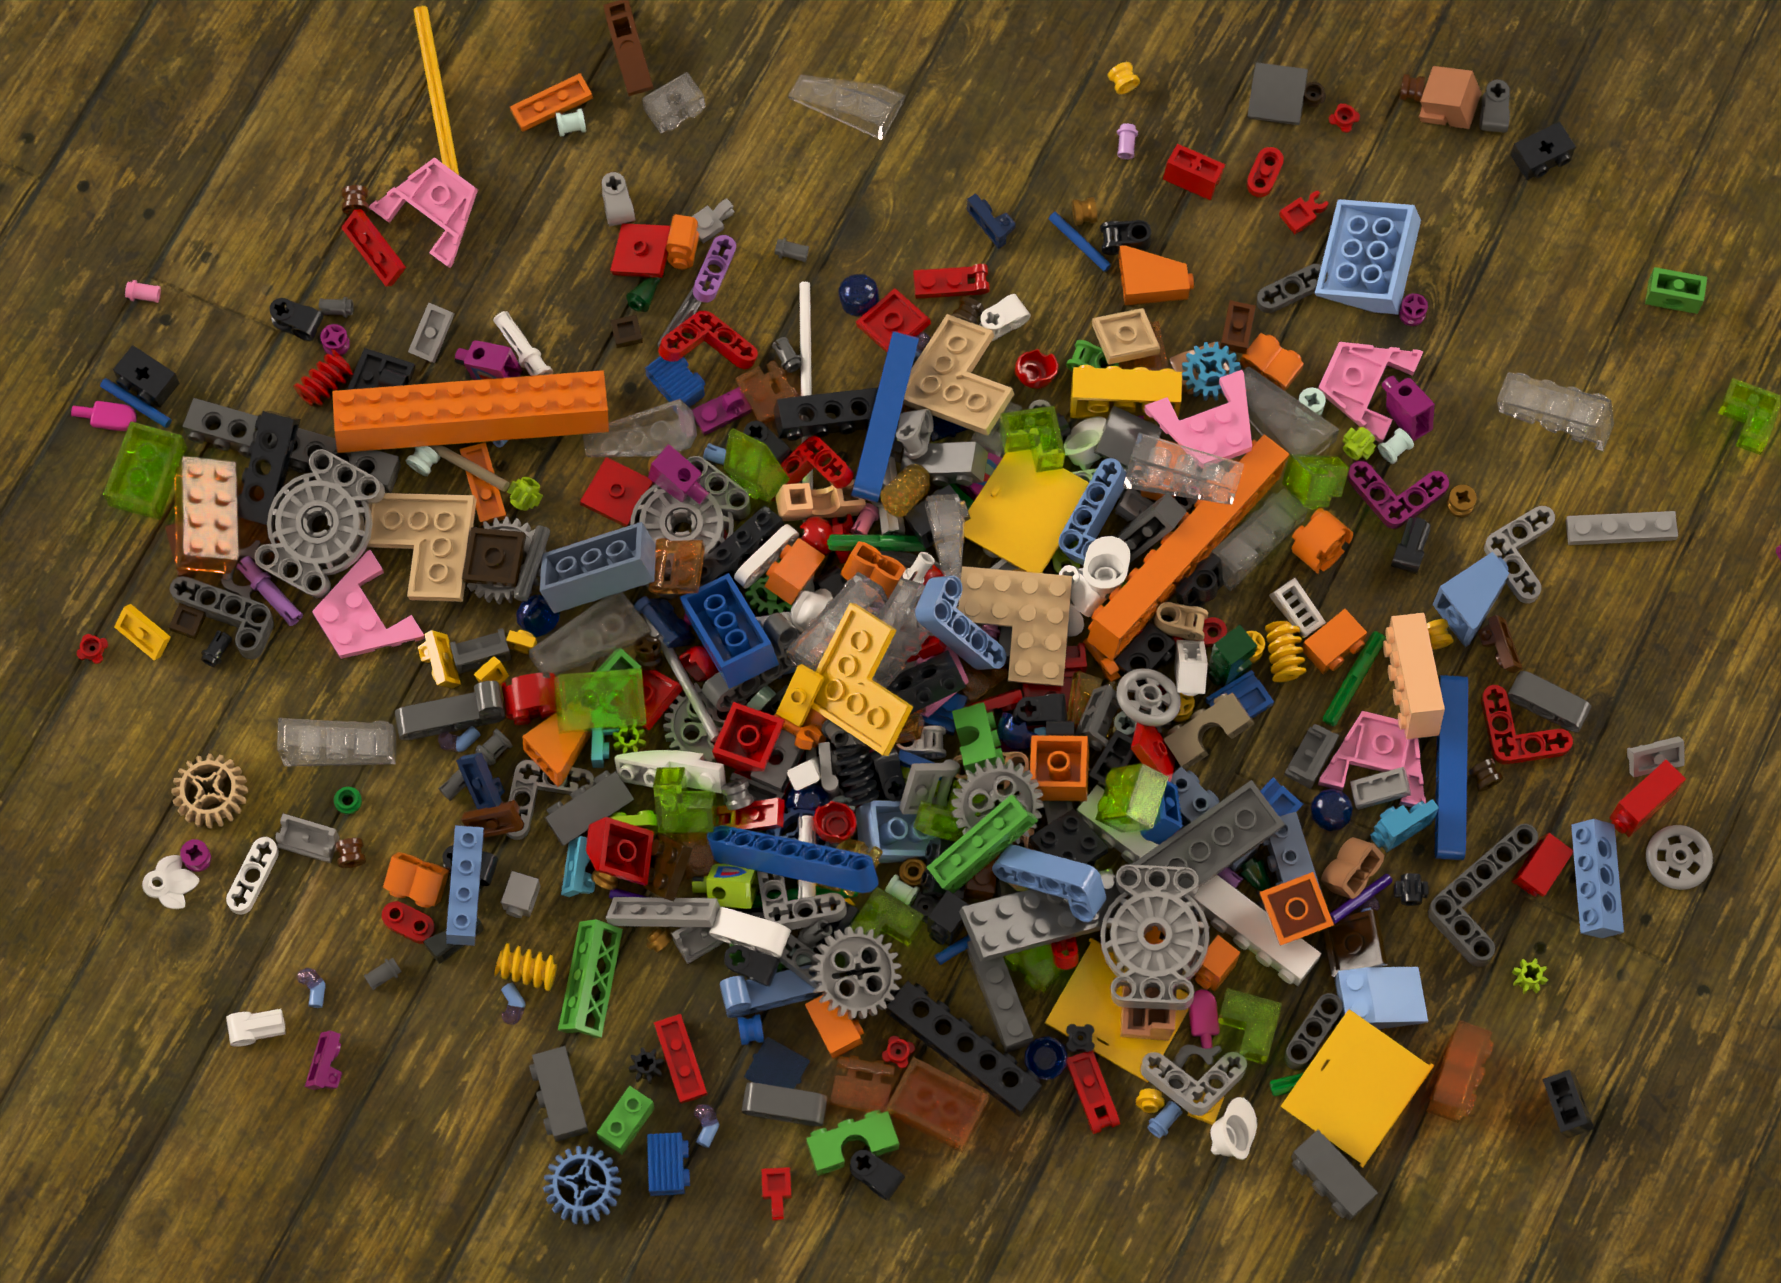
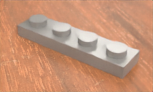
M1675 511L1567 516L1565 520L1568 545L1677 540L1678 538Z
M614 897L606 920L608 924L613 926L713 927L720 905L717 898H675L674 901H670L664 898Z

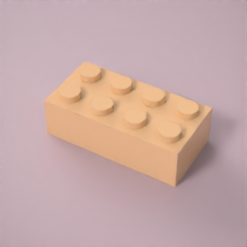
M1425 614L1391 616L1390 627H1386L1387 641H1383L1384 656L1389 657L1391 665H1388L1389 680L1395 683L1396 689H1393L1394 704L1400 707L1401 713H1398L1400 730L1404 729L1406 739L1439 736L1445 708Z

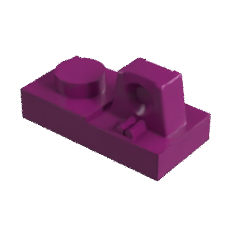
M739 387L691 410L692 416L704 436L752 412Z
M334 1031L320 1033L304 1087L312 1090L338 1088L342 1072L331 1067L330 1064L339 1054L341 1034Z

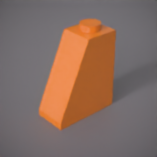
M1120 246L1118 259L1125 305L1188 299L1190 289H1194L1193 274H1188L1187 264L1129 246Z
M573 700L522 736L523 750L557 787L563 784L592 734L593 715L586 706L582 707L576 700Z

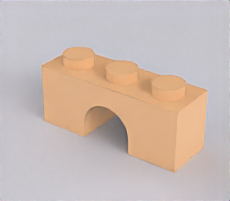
M852 480L849 485L842 489H837L831 485L827 488L813 490L810 489L809 483L782 485L775 496L778 515L783 521L807 520L811 516L821 518L847 517V514L858 516L866 502L865 499L851 496L855 480Z

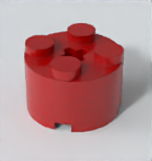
M543 673L522 675L512 678V684L509 686L506 685V682L501 684L507 718L514 720V725L528 724L531 722L530 718L541 716L542 720H546L562 708L556 675L554 673H549L550 678H543Z

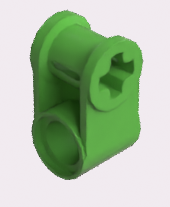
M1077 340L1075 343L1076 350L1072 359L1067 361L1066 366L1073 372V367L1091 365L1094 368H1101L1102 365L1108 364L1102 348L1085 340ZM1119 363L1110 364L1119 367Z

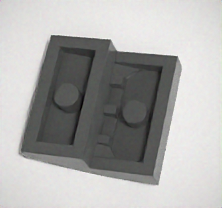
M1256 62L1248 119L1300 125L1308 69Z
M1113 406L1094 453L1105 459H1116L1122 467L1142 475L1160 438L1162 429L1123 409Z

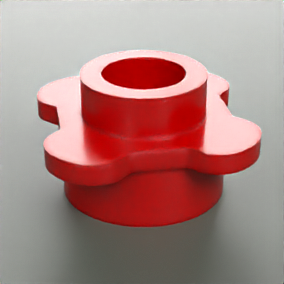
M1339 104L1335 113L1329 116V123L1340 127L1343 133H1349L1352 129L1351 126L1360 120V114L1353 107L1346 104Z
M91 634L84 635L80 643V649L77 650L78 658L81 660H92L95 664L101 663L103 661L102 654L104 649L108 647V641L105 638L99 639ZM95 647V650L90 651V648Z
M891 1036L888 1040L887 1050L882 1053V1058L885 1062L891 1061L896 1063L899 1068H905L909 1064L908 1058L910 1054L915 1051V1046L912 1042L899 1039L898 1036ZM896 1050H901V1054H896Z

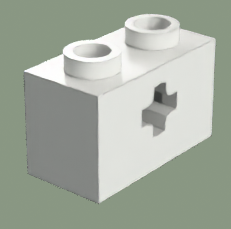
M1176 641L1174 673L1177 693L1187 696L1205 694L1208 662L1204 641Z

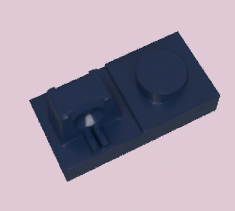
M976 193L967 199V211L998 249L1006 244V236L1015 229V222L1007 213L994 218L989 203L985 199L981 200Z
M482 753L465 755L456 760L477 810L499 806L502 802L500 796L505 790L500 782V778L492 777Z

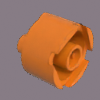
M1319 508L1314 512L1311 521L1305 527L1302 525L1294 532L1292 538L1295 542L1291 549L1298 558L1316 573H1319L1320 569L1324 572L1345 552L1341 548L1345 541L1350 544L1353 532L1329 511Z

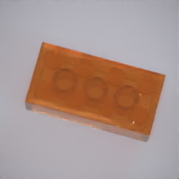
M182 456L175 470L176 569L230 574L238 561L236 462Z

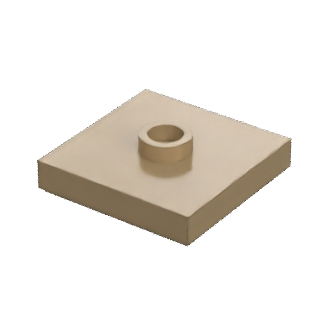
M1144 308L1092 319V326L1108 365L1160 354V346Z

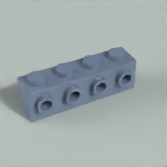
M1180 767L1172 775L1171 783L1178 787V795L1180 796L1178 798L1180 800L1179 807L1182 813L1181 820L1185 826L1219 803V799L1212 791H1205L1199 785L1200 781L1192 771L1188 770L1186 772ZM1260 845L1234 862L1229 868L1236 873L1243 864L1248 862L1258 852Z
M1293 812L1279 816L1284 822L1285 827L1262 843L1263 846L1267 845L1270 856H1267L1271 873L1275 872L1278 883H1275V886L1311 872L1314 873L1318 883L1297 813Z

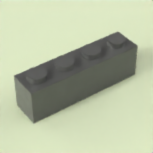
M968 941L966 951L1004 1051L1009 1053L1032 1045L1033 1034L1003 956L980 962L972 941Z

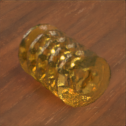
M910 464L881 491L880 497L883 507L889 514L895 517H903L927 495L930 488L928 470L918 464Z

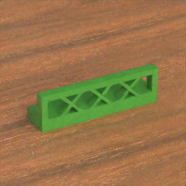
M1011 794L926 868L943 889L954 894L1037 823L1038 819L1023 807L1016 796Z
M597 919L579 922L558 1028L559 1031L565 1033L580 1032L595 1038H602L623 929ZM603 931L612 933L611 942L608 947H605L602 941ZM602 957L606 968L605 972L600 975L597 969V962ZM597 984L601 994L600 999L595 1002L591 992L592 987ZM591 1011L595 1018L594 1029L585 1026L587 1014Z

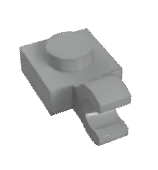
M728 199L720 202L713 211L709 206H706L692 216L698 221L697 231L702 243H705L724 229L722 221L735 213L732 209L733 205Z

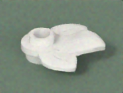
M171 855L161 859L155 871L145 875L142 887L148 896L158 898L165 907L182 909L185 908L183 894L193 890L198 885L199 878L193 872L181 869V856ZM159 880L162 886L155 887L152 881Z

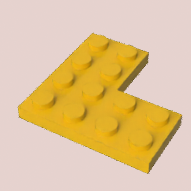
M849 603L815 671L824 676L825 679L811 708L881 755L889 756L913 706L872 680L897 630L859 605Z

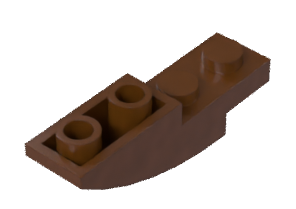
M618 0L603 5L628 96L653 90L654 87L629 0Z

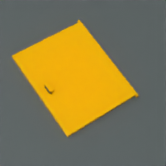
M1013 441L969 508L968 512L971 519L959 525L955 532L1021 570L1042 573L1059 548L1058 540L1060 534L1089 482L1020 443Z
M1090 938L1089 942L1091 943L1053 1007L1045 1024L1067 1037L1069 1035L1066 1033V1029L1070 1024H1075L1076 1026L1092 1025L1094 1028L1092 1042L1095 1044L1093 1052L1148 1083V1080L1142 1076L1140 1071L1144 1056L1151 1052L1164 1055L1189 1009L1176 1010L1175 1030L1168 1041L1120 1037L1122 1007L1117 1006L1111 998V984L1117 976L1106 963L1101 943ZM1108 952L1114 964L1117 965L1118 963L1113 952ZM1123 986L1116 990L1117 995L1121 997ZM1181 989L1176 990V998L1179 1000L1186 999L1189 996L1188 993ZM1078 1036V1040H1083V1037ZM1156 1064L1154 1066L1149 1065L1150 1069L1157 1067Z
M1348 1009L1286 1097L1281 1107L1313 1130H1319L1330 1142L1360 1162L1359 1166L1363 1168L1435 1065L1432 1063L1428 1065Z

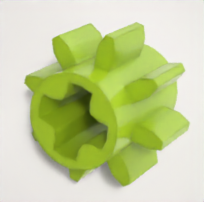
M1351 427L1343 436L1342 442L1345 443L1343 450L1354 460H1359L1361 456L1367 460L1375 451L1376 445L1373 444L1375 437L1364 427H1359L1357 431Z
M522 477L521 480L517 479L516 482L512 481L507 491L511 494V504L524 511H527L529 508L533 509L534 506L538 507L543 497L539 493V483L529 477Z
M635 722L631 726H624L621 723L619 733H612L613 739L618 741L613 745L615 751L621 749L623 754L638 752L640 747H646V741L640 739L645 736V730L641 729L638 731ZM630 736L634 737V740H630L629 744L625 743V740H628Z
M1536 958L1530 963L1522 959L1520 962L1522 969L1514 968L1512 971L1514 975L1518 976L1513 985H1519L1523 988V994L1531 989L1537 994L1540 991L1539 984L1545 985L1548 981L1546 977H1543L1547 967H1540L1537 964ZM1526 972H1527L1529 975L1534 974V975H1535L1534 980H1533L1531 977L1526 978V977H1525Z

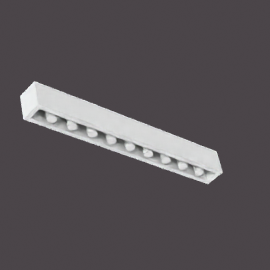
M1098 785L1087 796V801H1083L1077 808L1076 812L1100 836L1101 840L1109 848L1114 847L1120 851L1122 858L1129 864H1133L1158 846V844L1142 837L1140 833V816ZM1218 875L1200 886L1196 895L1192 897L1203 910L1205 917L1211 920L1210 923L1216 930L1221 933L1227 932L1233 937V941L1237 946L1244 950L1248 948L1256 954L1255 957L1261 964L1266 967L1272 966L1279 972V977L1288 984L1294 983L1299 986L1320 958L1321 953L1301 938L1280 946L1267 912Z

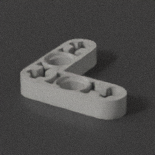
M1538 506L1488 536L1484 545L1486 555L1494 552L1497 558L1504 554L1506 557L1503 560L1506 563L1515 562L1519 565L1520 571L1516 574L1509 573L1506 583L1517 599L1523 603H1532L1537 600L1541 592V584L1517 550L1552 528L1555 514L1547 506ZM1538 514L1541 517H1547L1546 524L1541 521L1532 528L1531 524L1537 520ZM1522 527L1526 530L1527 536L1523 539H1518L1513 535L1512 529ZM1493 541L1496 544H1503L1501 551L1498 548L1494 550L1491 548ZM1523 575H1526L1523 579L1526 587L1532 586L1534 588L1532 595L1529 592H1522L1524 584L1519 579Z
M533 760L521 761L515 769L509 801L515 800L518 794L525 793L530 796V802L526 806L519 808L524 828L517 832L506 833L507 836L514 840H520L528 835L538 789L570 795L579 789L578 784L570 782V787H566L568 783L567 775L563 784L557 787L547 781L548 776L544 772L542 774V783L539 782V776L530 775L529 779H524V775L521 772H526L527 768H532V772L541 775V768ZM571 768L569 774H572L571 779L573 781H580L582 777H586L587 782L590 783L589 785H584L586 790L595 785L593 774L590 771Z
M757 871L765 920L794 930L810 927L820 919H825L831 923L845 917L847 912L844 897L840 894L828 893L788 901L784 876L773 874L774 880L769 881L767 873ZM777 889L782 892L776 899H770L766 896L771 890ZM832 904H836V910L834 911L830 909ZM817 906H821L822 913L819 914ZM803 908H811L813 910V913L808 917L798 915V912ZM791 911L793 913V919H790L789 912ZM777 914L781 916L779 921H775V915Z
M1151 1052L1144 1056L1140 1071L1146 1080L1193 1115L1201 1116L1206 1114L1242 1079L1246 1071L1247 1061L1240 1053L1229 1052L1197 1082L1162 1054ZM1156 1064L1159 1066V1069L1156 1067L1153 1069L1149 1068V1065L1154 1066ZM1229 1065H1238V1068L1234 1067L1229 1071L1228 1075L1226 1074ZM1171 1079H1178L1183 1083L1184 1087L1175 1089L1169 1085V1081ZM1218 1079L1223 1083V1087L1219 1089L1213 1088L1209 1085L1208 1081ZM1203 1092L1206 1094L1203 1103L1198 1102L1196 1104L1193 1102V1100H1199L1203 1096Z

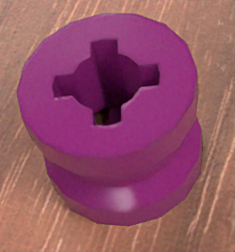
M1416 293L1407 295L1403 299L1399 310L1401 321L1408 326L1421 324L1428 309V302L1422 295Z
M338 324L328 325L321 332V341L327 354L333 356L331 349L341 356L347 353L350 342L347 332L342 326Z
M194 839L187 841L182 846L180 856L190 871L201 872L209 867L211 853L205 843Z

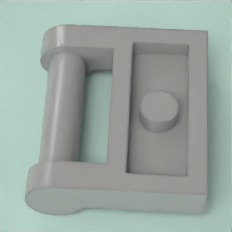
M830 742L818 743L821 782L824 790L828 792L829 801H832L835 797L844 793L839 788L838 772L843 770L841 765H836V761L840 758L833 753Z
M948 759L944 763L912 764L899 806L902 814L945 813L949 804L947 798L952 781L960 768L959 763ZM939 777H942L937 796L934 797Z

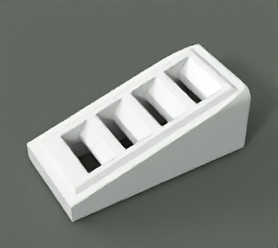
M1296 578L1288 581L1269 595L1293 626L1300 627V632L1298 633L1303 638L1326 623ZM1291 591L1293 596L1285 600L1283 595ZM1298 599L1300 604L1292 609L1290 604ZM1305 608L1307 613L1298 618L1296 613ZM1312 616L1315 621L1304 627L1302 622Z
M819 756L788 770V777L795 790L798 791L820 780Z

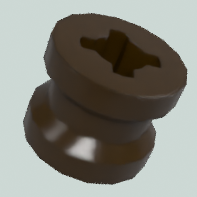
M963 296L959 300V308L955 309L951 316L977 325L976 319L982 315L984 307L975 299Z
M644 636L635 641V660L641 666L640 669L654 670L662 665V646L658 638Z
M1493 759L1485 760L1469 770L1470 776L1476 779V787L1480 792L1492 788L1504 779L1502 774L1496 771V763Z

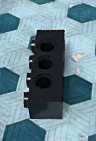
M878 387L777 399L773 412L779 438L795 441L803 436L814 435L821 438L829 435V433L840 432L842 435H847L856 430L866 429L868 431ZM852 410H859L863 415H855ZM825 413H833L837 418H829ZM799 416H807L811 421L805 422Z
M263 411L262 415L258 416L255 424V430L258 431L256 440L252 441L248 456L251 457L249 467L245 468L242 475L243 491L242 494L238 495L235 503V509L238 510L236 517L267 525L271 504L285 484L301 419L273 411ZM271 433L275 434L278 439V443L274 448H271L268 444V437ZM265 459L271 464V470L267 475L261 470V464ZM257 486L262 487L264 490V497L261 501L256 499L254 495Z
M764 505L685 576L692 591L728 573L737 586L739 583L734 579L737 570L785 525L782 518Z
M948 650L880 683L881 686L913 706L910 714L966 688Z

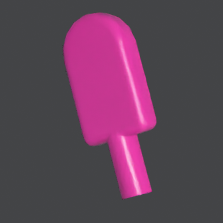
M95 401L93 408L73 405L71 410L72 416L91 419L90 424L92 427L116 431L131 429L135 425L137 417L134 409L128 405L104 401Z
M1201 989L1194 992L1193 1003L1188 1008L1190 1028L1193 1037H1200L1201 1048L1209 1049L1213 1048L1212 1036L1220 1033L1217 1002L1211 992Z

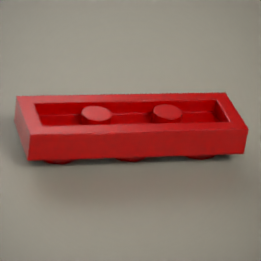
M356 209L341 228L385 286H393L406 269V266L363 210Z
M681 1014L654 1022L680 1104L707 1096V1091Z

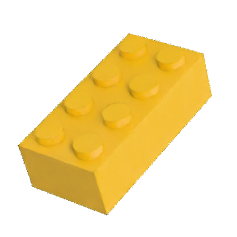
M1091 365L1073 367L1070 418L1088 419L1091 417H1103L1107 419L1112 407L1116 406L1135 416L1144 415V420L1157 422L1153 417L1150 418L1145 413V405L1167 397L1178 417L1181 406L1182 372H1176L1169 368L1161 369L1160 371H1149L1143 367H1137L1133 370L1121 369L1117 366H1109L1106 369L1094 368Z

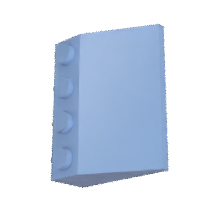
M1338 199L1315 295L1370 312L1399 314L1421 223L1415 206ZM1328 272L1327 281L1324 283L1326 273Z

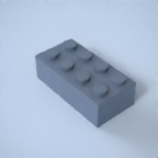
M639 522L543 553L540 592L553 613H557L654 582L656 544L643 522Z

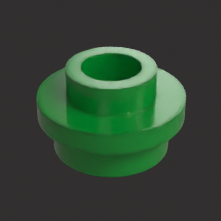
M343 787L336 792L334 805L340 813L353 814L361 807L362 797L357 789ZM350 797L353 799L352 804H343L346 798Z

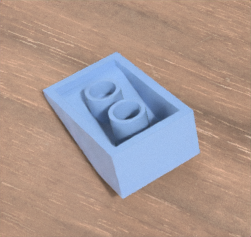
M873 800L855 809L859 851L861 854L869 855L873 863L904 862L907 859L914 858L925 860V851L930 840L939 837L948 838L946 814L903 815L899 808L901 801Z
M1365 967L1338 971L1335 977L1337 996L1342 1001L1341 1019L1347 1010L1350 1009L1377 1029L1428 1023L1418 967Z

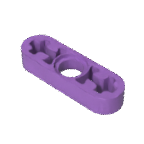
M720 235L713 240L693 287V295L697 300L711 302L715 299L736 250V243L731 237ZM722 246L727 248L723 257L718 256ZM715 264L718 265L722 271L719 273H713L708 269L707 266ZM708 280L711 282V284L706 292L702 289L704 288L705 283Z

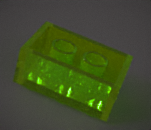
M130 421L103 493L108 505L160 520L187 449L182 435Z
M641 668L560 674L554 678L559 734L636 728L646 725Z

